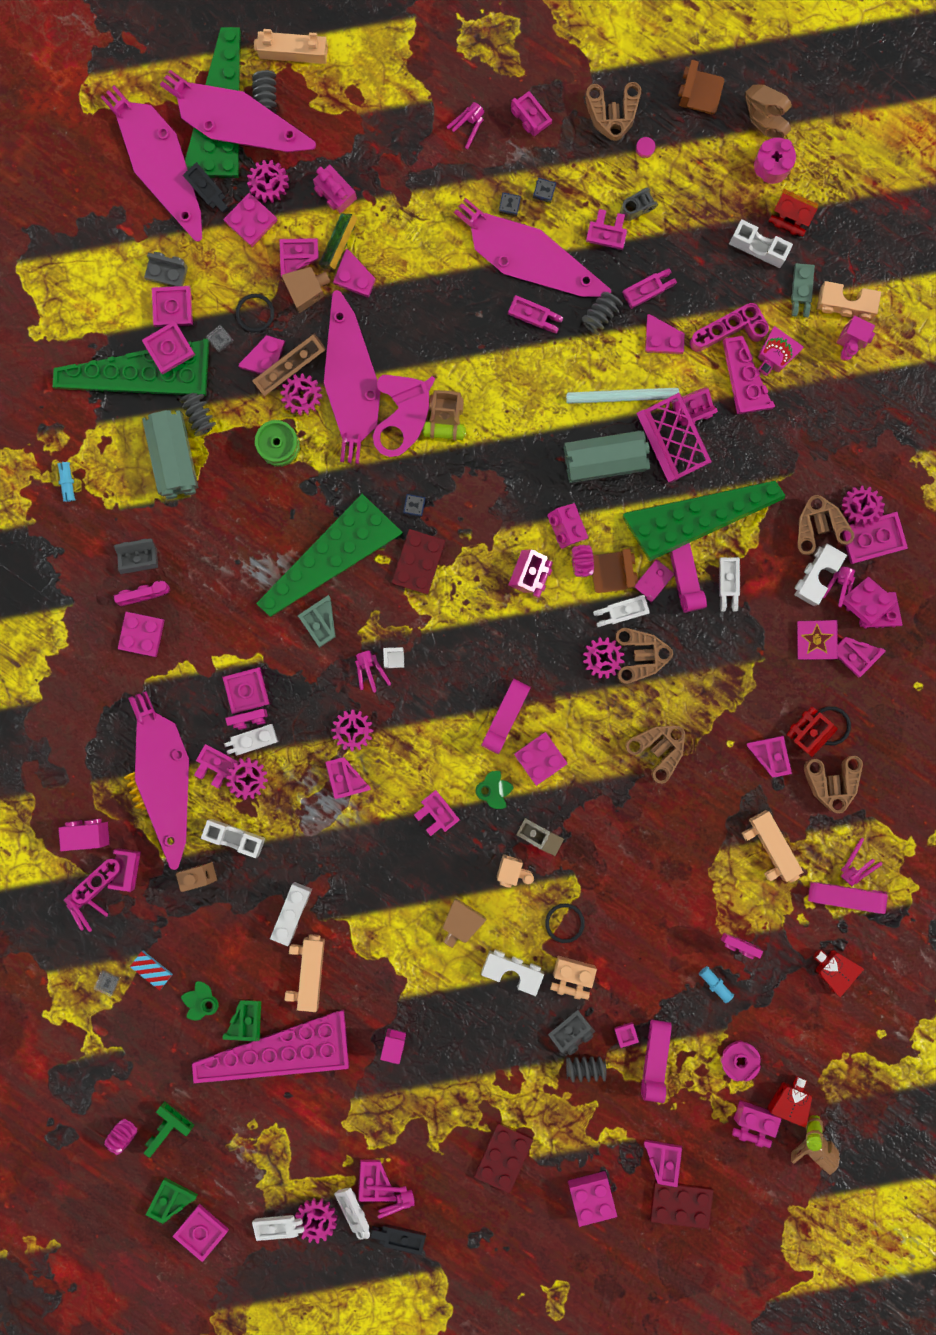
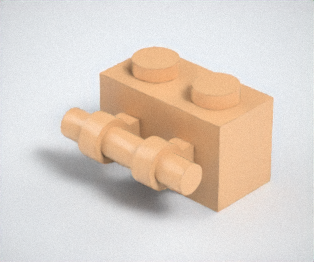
M503 854L497 873V881H500V885L511 888L512 885H517L518 878H521L525 884H531L534 881V876L531 871L522 869L523 862L521 859Z
M557 956L553 976L555 979H559L560 982L559 984L552 982L550 990L556 991L560 995L568 994L574 996L575 999L580 1000L583 998L588 1000L590 992L583 991V986L593 987L597 969L595 965ZM566 982L577 984L576 989L566 986Z

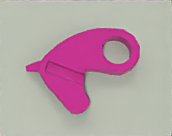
M382 375L377 381L378 390L390 395L398 406V409L377 425L374 431V446L381 454L388 457L400 456L416 442L427 419L429 390L435 381L433 376L425 382L414 378ZM390 426L399 428L404 437L402 445L395 450L386 449L380 439L382 431Z

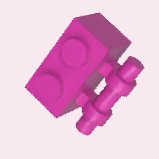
M328 165L325 169L322 167L317 169L318 175L313 179L314 190L320 197L324 196L328 200L327 204L333 211L336 209L341 214L357 199L356 192L331 165Z
M855 315L844 326L836 342L844 347L841 352V360H850L861 348H865L868 343L870 344L875 335L873 332L874 324Z
M532 549L522 550L508 585L524 593H533V596L540 598L541 593L545 591L547 577L551 575L553 562Z
M740 1100L734 1120L742 1127L741 1130L734 1128L732 1135L738 1137L741 1141L753 1142L758 1147L762 1148L765 1146L770 1148L772 1141L766 1139L765 1136L769 1135L776 1138L781 1118L771 1114L767 1109ZM749 1129L757 1131L758 1134L754 1135L748 1133Z

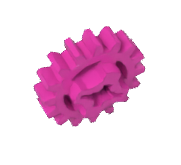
M263 160V165L261 166L255 163L257 168H251L252 175H247L249 180L247 185L251 188V194L255 195L257 200L262 197L264 203H266L267 199H270L271 203L274 202V198L281 200L279 195H286L284 188H289L287 183L289 178L288 175H285V168L281 169L280 163L274 165L273 160H270L269 164H266V161Z
M295 374L294 380L288 378L289 384H283L282 386L285 391L280 392L281 396H284L281 399L282 403H287L285 408L287 410L292 408L291 413L293 415L298 411L299 416H302L303 412L308 416L309 410L315 412L314 406H320L321 404L318 399L323 397L322 394H319L322 391L321 387H316L318 385L317 380L311 382L312 377L309 375L306 379L304 374H301L300 378ZM301 383L308 384L309 387H305ZM300 392H303V393H304V394H303V396H304L303 398H300V397H299V396H300V394H299ZM313 397V400L311 401V403L308 404L310 398ZM294 403H298V404H300L302 407H298V406H295V405H293V404H294Z
M861 486L860 490L854 487L852 493L848 491L846 497L843 498L841 510L844 511L843 516H849L848 522L855 521L854 526H857L858 523H861L862 527H865L866 523L872 526L874 521L878 522L880 516L883 515V508L885 506V503H882L883 497H877L878 491L871 492V487L867 490H864L863 486Z
M601 637L598 638V643L592 640V647H585L588 653H583V656L587 657L583 661L585 664L588 663L586 671L591 669V675L593 676L597 673L599 679H601L602 675H605L606 679L609 678V673L615 676V669H621L619 663H624V660L620 659L624 653H619L618 651L621 649V646L616 647L615 640L609 643L608 637L604 642ZM601 645L607 646L605 650L601 651L596 649V647ZM613 651L615 652V655H616V662H615V660L612 659V654H611V653H612ZM599 654H606V659L609 662L604 661L601 663V658L599 657ZM591 655L595 657L596 663L594 666L591 662ZM603 666L611 667L607 671L600 670Z
M352 710L351 714L344 711V717L338 715L339 722H333L336 725V728L331 730L336 732L333 739H339L337 745L344 744V750L350 747V750L354 751L356 746L358 750H361V744L367 746L366 740H372L369 733L374 732V730L369 729V726L373 723H367L368 716L361 717V711L357 715L355 710ZM349 718V723L345 727H341L342 723ZM357 718L363 722L365 727H360L357 724ZM352 725H354L355 729H358V732L354 733L353 740L351 733L348 732ZM341 734H345L348 737L349 743L341 737ZM360 734H365L363 739L356 743L357 737Z
M249 757L246 758V762L242 758H239L238 764L232 762L233 769L227 768L230 775H225V778L229 779V782L225 783L226 786H232L229 791L231 793L236 791L235 796L239 798L242 795L244 800L247 799V795L254 799V793L261 795L259 789H265L266 787L263 785V782H268V779L263 777L267 774V771H261L264 766L262 764L257 766L258 761L254 759L251 762ZM243 767L239 773H236L238 769ZM252 767L257 770L258 775L252 773ZM247 775H248L249 777L253 778V779H248L246 782H245L244 780L240 779V778L246 777ZM234 782L241 784V790L236 787Z
M313 1198L312 1203L306 1200L304 1203L305 1207L300 1205L298 1209L300 1212H296L295 1218H301L303 1222V1216L307 1213L308 1218L303 1224L299 1225L304 1226L305 1230L302 1232V1239L307 1236L309 1237V1243H311L312 1239L319 1243L320 1238L326 1241L327 1234L332 1236V1229H336L337 1223L335 1221H337V1215H333L335 1208L329 1209L330 1202L323 1204V1198L319 1202H316V1199ZM328 1219V1220H329V1224H328V1226L325 1228L324 1222H326V1220Z

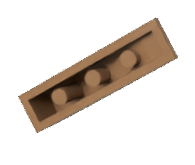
M314 333L252 381L263 396H265L325 351L326 348Z

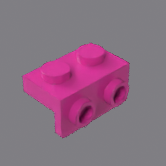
M530 91L518 100L516 98L512 99L511 111L516 118H520L524 129L528 133L531 132L533 136H536L552 124V119Z
M707 387L682 396L694 424L695 421L708 419L718 412L717 408L713 406L709 388ZM677 398L671 401L674 412L678 413L680 403ZM679 417L678 423L682 426H687L689 423L687 418Z
M575 503L557 508L548 513L549 522L561 549L588 539Z

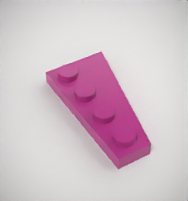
M743 336L725 338L723 346L737 414L775 408L773 401L770 400L767 394L766 385H763L759 376L761 374L758 368H755L752 361L753 357Z

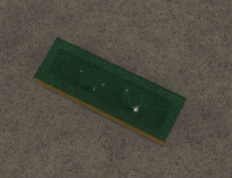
M341 213L318 264L322 268L335 269L339 264L342 252L347 246V241L358 219L355 215Z

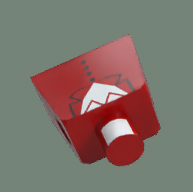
M820 949L813 957L820 963L816 968V972L839 997L846 992L864 970L861 966L834 950L827 955Z
M796 1076L793 1085L783 1082L769 1103L768 1111L777 1117L806 1128L812 1096L804 1090L807 1080Z

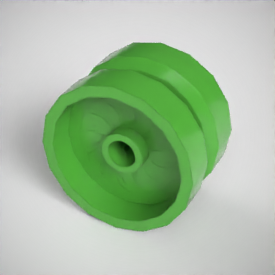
M271 420L264 423L256 433V449L268 464L286 466L297 458L300 451V441L294 429L288 423L281 420Z

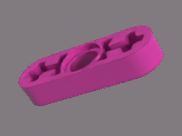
M115 859L106 860L73 890L72 899L80 905L87 904L120 874V863ZM109 864H116V866L114 867L115 872L109 871L106 874L109 877L108 879H106L100 873L101 871L106 873L109 870V868L107 867ZM96 876L102 879L99 887H93L91 884L92 879ZM86 884L89 888L94 890L92 893L88 890L84 894L86 897L84 900L81 898L77 899L79 897V891L85 892L88 889L85 887Z

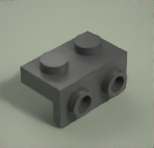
M151 538L114 545L118 556V571L120 574L158 568L157 548Z

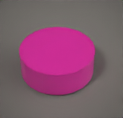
M649 137L641 138L636 145L637 154L642 158H649L653 155L655 142Z

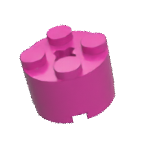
M771 138L763 142L754 161V169L758 177L760 176L766 183L776 184L782 182L790 174L796 161V152L792 142L783 138Z

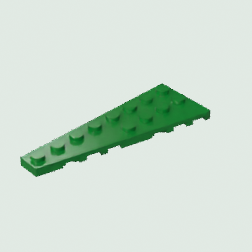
M221 27L205 85L240 91V27ZM194 128L185 158L187 169L189 170L197 162L210 178H239V144L210 139Z
M203 339L201 341L188 342L195 356L165 374L160 372L148 350L128 353L124 356H113L104 360H92L88 363L54 368L53 388L172 395L197 393V395L203 394L206 396L209 340Z
M776 481L627 512L623 514V519L648 560L652 561L785 499V494Z
M361 494L256 604L272 617L328 580L349 569L363 558L387 545L398 536H401L403 532Z

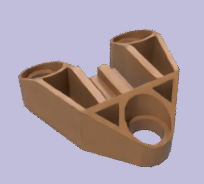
M630 82L625 86L622 119H620L619 104L612 102V104H608L609 120H606L603 88L598 84H592L587 88L585 100L595 129L608 139L613 141L620 140L632 127L641 95V87L638 83ZM634 88L638 94L631 97L628 95L627 90ZM592 90H597L600 96L592 98L589 93ZM610 129H618L621 132L618 135H614Z
M752 85L745 91L751 122L767 137L784 138L791 131L790 124L781 117L792 106L789 98L766 85Z
M812 496L800 516L798 549L803 555H811L816 549L810 518H814L818 534H824L829 532L825 515L829 514L838 543L849 545L854 540V532L839 508L822 496ZM818 499L822 501V507L817 510L811 507L813 500ZM841 532H850L851 539L842 541L840 539ZM810 541L813 545L810 551H803L801 548L803 542Z
M622 628L615 634L616 642L621 646H652V649L634 650V661L653 660V664L622 667L618 671L617 676L623 684L632 683L656 674L673 657L672 649L652 634L628 628ZM623 631L627 632L630 636L627 642H622L619 639V634ZM665 648L669 651L667 659L659 657L660 649ZM623 670H629L632 673L630 680L625 681L622 679L621 673Z
M680 726L652 727L631 737L625 744L629 754L638 755L662 735L663 738L650 749L657 758L668 748L673 747L652 770V778L657 783L662 784L669 780L683 756L685 731ZM673 729H678L681 732V737L678 740H674L671 737ZM632 741H637L640 744V749L637 752H632L629 748V744ZM659 769H663L666 772V777L663 780L656 778L655 774Z
M857 756L846 757L842 762L840 774L842 793L839 775L828 776L829 795L825 768L822 761L818 759L808 760L804 765V772L814 797L833 813L840 814L847 809L857 794L863 763ZM851 759H855L858 763L855 770H851L848 767V762ZM813 762L819 764L820 768L817 773L810 771V765ZM836 799L842 801V807L839 810H835L832 806L833 801Z

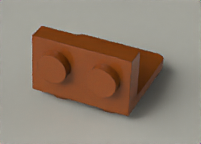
M691 60L690 66L685 67L683 78L686 81L685 85L681 84L678 96L681 97L679 106L715 114L723 89L724 78L697 71L699 61Z
M630 548L622 549L621 552L593 555L594 573L592 576L596 593L633 589L635 584L638 583L637 573L633 572L635 556L634 553H631Z

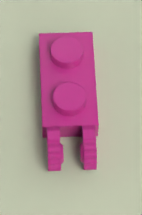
M670 268L658 274L655 273L623 290L622 293L631 309L663 293L677 283L676 279H671L664 284L661 282V279L672 273Z
M515 295L508 311L510 316L553 333H557L559 329L555 325L547 323V317L556 322H562L563 320L561 315L550 311V309Z
M156 581L152 587L143 585L139 586L138 590L120 591L118 595H114V600L119 606H125L168 594L170 587L165 581Z

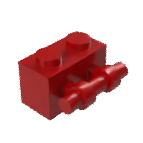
M783 189L774 209L780 215L779 217L771 215L769 222L775 224V227L779 229L782 227L790 231V234L794 236L797 234L803 237L806 230L801 228L800 225L804 224L809 227L818 209V204ZM788 217L795 220V223L792 224L784 219Z
M813 706L808 711H804L802 718L796 724L793 723L790 731L786 734L791 739L798 734L794 742L811 757L838 730L820 712L814 718L813 716L818 711ZM809 721L810 723H809V724L807 725V727L802 731L801 729H802V728L807 724V722Z

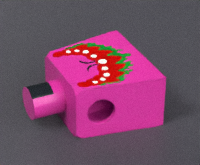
M774 326L757 357L763 362L758 369L759 372L765 376H768L772 369L779 373L804 347Z

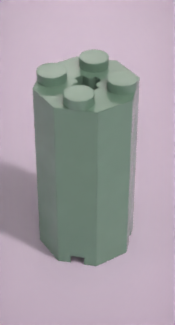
M165 410L149 414V419L142 418L157 491L159 495L166 496L167 500L175 499L179 494H196L195 489L199 488L184 417L180 410H175L176 414H171V410Z
M644 431L564 443L565 464H567L566 470L569 483L642 472L650 469V462L646 455L649 454V444L645 440Z

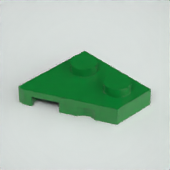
M241 1000L239 1002L236 1013L230 1021L231 1025L227 1033L223 1035V1040L260 1041L261 1001Z
M165 1177L146 1216L163 1224L190 1202H193L198 1194Z

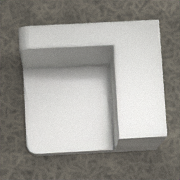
M403 647L383 648L384 668H404Z

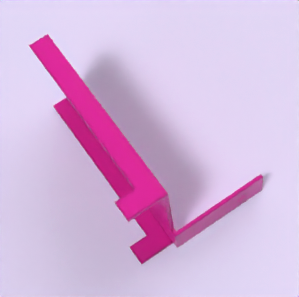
M656 559L638 583L635 584V588L645 595L646 599L651 603L674 576V573Z

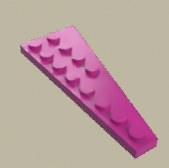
M339 1010L260 1038V1041H251L192 1063L193 1082L203 1083L349 1069L344 1010Z

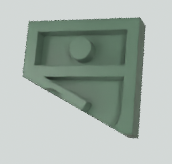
M329 595L298 615L319 648L336 637Z

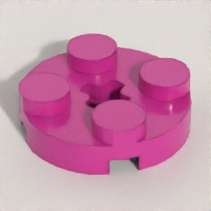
M738 1040L729 1044L724 1049L720 1059L722 1068L732 1080L750 1081L759 1073L760 1054L754 1046ZM745 1057V1065L742 1066L740 1064L737 1066V1059Z

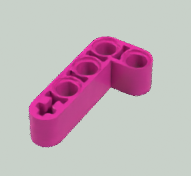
M749 303L697 330L690 339L689 345L692 350L700 352L742 329H745L752 341L759 342L768 333L769 326L759 307L754 303ZM745 311L752 312L753 317H747ZM734 320L737 326H731L728 321ZM754 328H760L762 334H757ZM712 329H718L720 335H714ZM706 336L702 343L696 342V339L701 340Z
M688 543L669 552L684 613L707 607L705 593L703 590H700L691 546Z
M516 679L512 680L481 744L482 747L496 754L500 753L531 688L530 686Z
M810 881L808 901L886 914L888 892L869 891Z
M650 1021L641 1085V1095L645 1101L665 1102L666 1085L664 1081L671 1036V1022Z

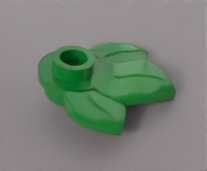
M492 771L486 775L483 782L476 786L475 792L477 797L487 801L490 807L503 809L506 808V802L503 797L507 796L514 787L508 781L501 780L500 771ZM483 787L489 789L487 794H482L481 790Z
M197 981L195 983V991H189L181 996L184 1004L190 1008L186 1016L188 1019L194 1021L201 1020L205 1015H212L218 1010V1000L212 996L211 988L204 982ZM206 1002H211L212 1008H208Z

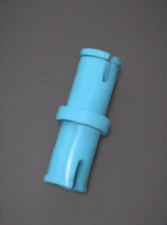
M70 462L57 463L60 476L58 482L61 485L63 502L75 501L74 479L71 476Z
M706 966L699 972V975L709 985V989L712 992L715 991L724 1003H728L734 997V994L723 984V980L717 978L709 967Z

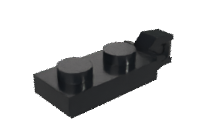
M197 162L183 174L185 179L213 209L217 206L222 213L229 210L228 206L223 202L226 198L223 192Z
M383 1225V1228L372 1227L371 1238L380 1240L379 1243L386 1248L422 1255L426 1233Z

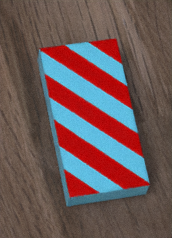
M141 951L130 965L134 971L159 991L173 975L145 951Z

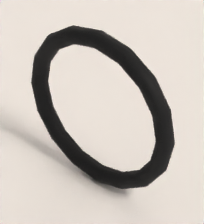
M250 294L239 301L236 307V319L243 329L250 332H260L271 325L274 319V307L267 297L261 294ZM260 298L269 305L271 310L270 318L264 326L250 328L241 321L240 308L248 299Z
M828 706L820 709L814 715V718L819 712L822 714L828 710H835L841 713L847 722V730L840 740L834 742L827 741L825 745L835 746L842 743L848 737L851 731V722L849 716L842 709Z
M568 903L554 906L548 912L545 919V928L548 935L560 943H570L577 940L582 935L585 927L582 912L576 906ZM568 907L573 909L580 917L581 927L579 932L570 939L556 937L549 927L551 915L559 908Z

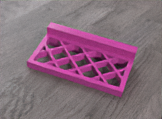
M680 393L646 410L637 412V416L669 483L712 462ZM677 398L680 403L678 413L668 410L671 401ZM656 409L664 410L661 421L654 420L651 412ZM667 412L677 415L673 426L663 423ZM680 416L687 418L689 422L686 430L676 427ZM662 425L672 428L669 439L661 436ZM675 429L685 432L681 443L671 440ZM688 433L695 435L697 439L694 447L684 444ZM670 442L680 445L677 456L669 453ZM683 446L693 449L690 460L680 457ZM695 452H702L706 461L699 464L692 462ZM678 459L688 462L686 470L681 473L676 468Z

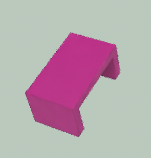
M114 849L113 854H116L115 860L121 865V872L112 880V883L108 884V889L127 892L135 890L140 851Z
M387 1029L380 1060L400 1064L406 1037L405 1032Z

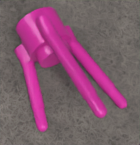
M473 102L470 107H467L462 114L447 126V129L454 126L452 131L455 132L466 120L472 124L476 122L465 146L466 149L469 148L479 125L483 122L481 117L484 114L483 108L478 103Z
M840 567L839 572H835L829 582L828 589L823 598L826 597L836 579H838V583L843 585L838 604L839 607H842L847 586L848 593L853 589L855 570L848 567Z
M365 651L356 655L357 661L355 662L358 670L360 690H363L362 669H366L372 691L376 692L375 683L370 671L373 663L387 685H391V682L378 663L376 655H372L371 651Z
M864 838L859 840L846 865L841 869L844 872L841 877L850 886L857 884L861 879L882 866V862H879L865 871L875 862L874 859H871L859 870L853 866L849 868Z
M82 892L77 899L81 898L84 900L86 897ZM71 893L64 899L67 904L66 906L73 915L81 931L84 930L81 924L82 921L88 932H91V927L79 910L83 905L76 903L72 899ZM90 900L88 902L98 912L106 917L108 916V913Z
M367 1186V1190L400 1192L399 1195H396V1204L378 1210L381 1213L378 1215L379 1219L414 1206L412 1190L407 1191L406 1186L400 1188Z

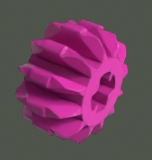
M590 545L573 547L571 555L575 576L587 577L594 573V559Z
M126 1119L119 1121L105 1139V1146L116 1155L122 1153L136 1135L137 1128Z

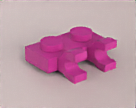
M599 209L596 222L590 221L586 242L623 250L627 229L622 228L625 214L617 213L615 225L610 226L604 224L607 210Z
M258 709L226 718L227 726L233 725V729L238 728L241 730L247 728L245 722L252 721V724L256 723L257 725L266 724L263 718L268 717L266 709Z
M205 744L196 759L201 764L194 776L203 780L208 768L217 772L211 785L220 789L225 775H230L227 768L233 769L232 762L236 764L239 762Z
M437 790L421 801L424 807L414 814L418 821L428 813L435 819L436 822L426 829L430 836L440 828L446 832L460 820Z

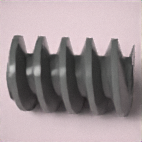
M269 70L258 71L252 76L253 99L276 114L277 110L274 109L277 106L275 102L276 95L274 94L276 93V88L274 87L276 85L274 80L276 74Z
M602 292L601 297L597 298L596 303L592 304V309H589L587 315L582 317V321L588 330L599 335L597 328L603 330L604 326L601 323L608 324L609 321L606 317L613 318L614 315L611 311L618 312L616 305L622 307L623 303L615 295L609 292Z
M191 393L183 396L180 402L183 403V409L187 410L185 414L187 417H190L188 421L190 424H193L191 426L192 430L196 431L194 435L201 436L211 431L216 423L209 422L213 418L212 415H206L210 409H203L207 404L206 401L200 402L204 395Z
M590 1056L588 1062L585 1057H582L581 1062H579L577 1057H574L572 1063L570 1058L567 1057V1079L570 1077L572 1083H574L576 1077H578L580 1082L583 1081V1077H586L587 1081L590 1082L591 1076H593L595 1082H598L599 1076H601L603 1082H605L606 1061L604 1059L603 1062L602 1058L598 1056L595 1062L594 1058Z

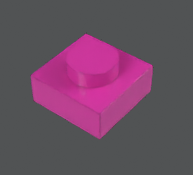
M633 1022L614 1028L620 1048L639 1043Z

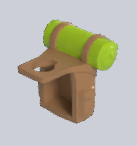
M434 390L429 400L431 417L429 421H425L422 429L424 437L453 439L455 441L463 440L466 435V428L464 424H460L459 420L464 409V399L461 393Z
M812 1115L808 1117L806 1139L792 1151L791 1162L794 1164L804 1155L808 1154L823 1170L831 1175L839 1166V1150L832 1141H827L823 1136V1121L820 1120V1117Z

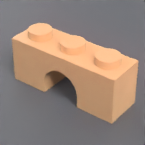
M825 281L820 287L817 309L822 310L823 313L830 314L836 312L841 313L840 315L844 317L855 315L863 320L873 319L878 314L881 291L862 288L857 294L856 301H849L843 295V284Z

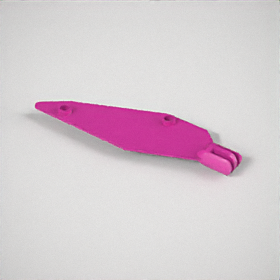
M171 70L168 73L174 79L168 75L164 77V80L169 85L163 81L160 83L161 87L177 97L181 118L210 139L284 152L313 150L316 147L314 140L245 92L190 83Z
M113 85L112 89L122 100L118 101L109 90L106 93L116 105L113 107L104 95L101 99L117 117L134 172L196 242L201 241V210L194 188L183 176L188 169L177 134L151 105L129 102L118 88ZM188 214V218L184 219V215Z
M467 198L463 202L468 207L462 203L458 206L464 214L457 209L453 212L471 227L474 249L503 274L581 297H601L602 292L611 293V289L542 230L483 213ZM587 278L590 282L584 284L583 279Z
M336 290L332 294L324 386L342 437L340 462H344L346 445L349 446L348 463L352 462L353 447H357L355 464H359L361 441L377 426L380 390L377 388L378 380L355 313L342 293ZM337 316H342L343 319H342V320H338L336 317H337Z
M145 691L142 695H135V699L133 696L129 697L137 719L135 782L170 869L175 870L179 867L186 844L189 757L175 723L155 713L147 691ZM168 838L173 840L172 845L167 843Z

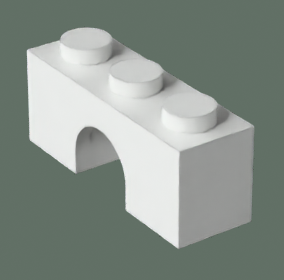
M741 219L729 244L781 268L793 244L777 236L774 239L765 238L758 233L759 227Z
M829 544L817 548L814 553L815 560L813 563L808 564L804 571L806 573L804 579H800L795 586L797 591L794 595L813 606L819 605L828 589L820 583L818 579L819 572L821 570H827L832 574L838 572L847 556Z
M214 819L207 820L201 836L203 840L217 845L232 847L238 850L237 852L253 858L259 857L265 841L264 837Z
M296 882L291 885L271 935V940L289 946L297 929L300 916L311 894V888Z
M495 949L492 952L489 950L481 971L482 976L500 982L505 972L515 971L520 976L517 985L518 990L534 996L537 995L544 976L540 966L532 963L529 966L524 964L520 958L513 956L511 959L505 957V953Z

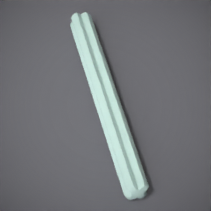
M679 388L568 392L566 394V402L571 404L662 400L679 393Z

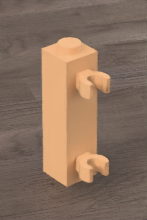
M263 29V32L258 31V39L254 40V50L257 51L259 59L326 64L328 44L326 37L318 36L317 33L297 35L272 33L271 29Z
M765 810L750 818L749 821L753 827L743 831L742 835L747 841L758 835L775 868L764 873L767 880L772 881L779 876L783 881H789L790 883L800 878L799 875L803 871L771 813Z
M309 935V937H305L303 946L291 944L289 948V954L302 955L299 992H285V1001H298V1011L317 1012L319 1007L325 939H321L320 935Z

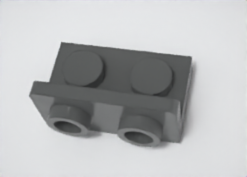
M148 252L147 257L149 261L144 276L145 280L171 287L184 285L188 267L183 259L175 256L168 258L160 252H154V254Z
M577 1010L548 1035L561 1053L566 1056L575 1053L578 1050L577 1046L582 1042L586 1043L592 1039L595 1030L581 1012Z

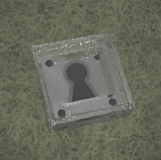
M221 324L206 336L218 352L233 341Z
M102 970L94 990L111 997L114 994L120 977Z

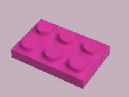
M898 512L880 516L879 521H874L872 526L866 523L865 527H862L861 523H858L857 526L851 524L850 527L854 532V540L851 544L845 545L851 564L908 549ZM842 532L844 541L851 539L850 532Z

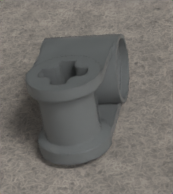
M649 187L624 200L620 209V214H625L624 220L631 221L658 206L657 201H654L650 194L651 190ZM626 207H632L634 211L630 212Z

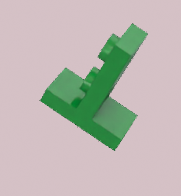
M165 1101L156 1111L164 1119L157 1129L160 1133L156 1138L152 1135L145 1144L148 1148L144 1154L149 1158L174 1127L185 1136L194 1127L192 1122Z

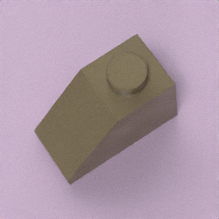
M526 818L516 834L532 845L556 856L564 840L562 837Z

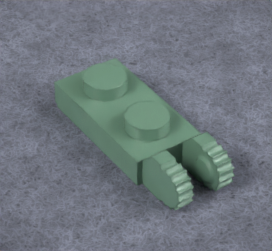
M799 263L794 265L791 296L792 316H797L799 303L804 304L803 317L808 318L810 315L815 265Z

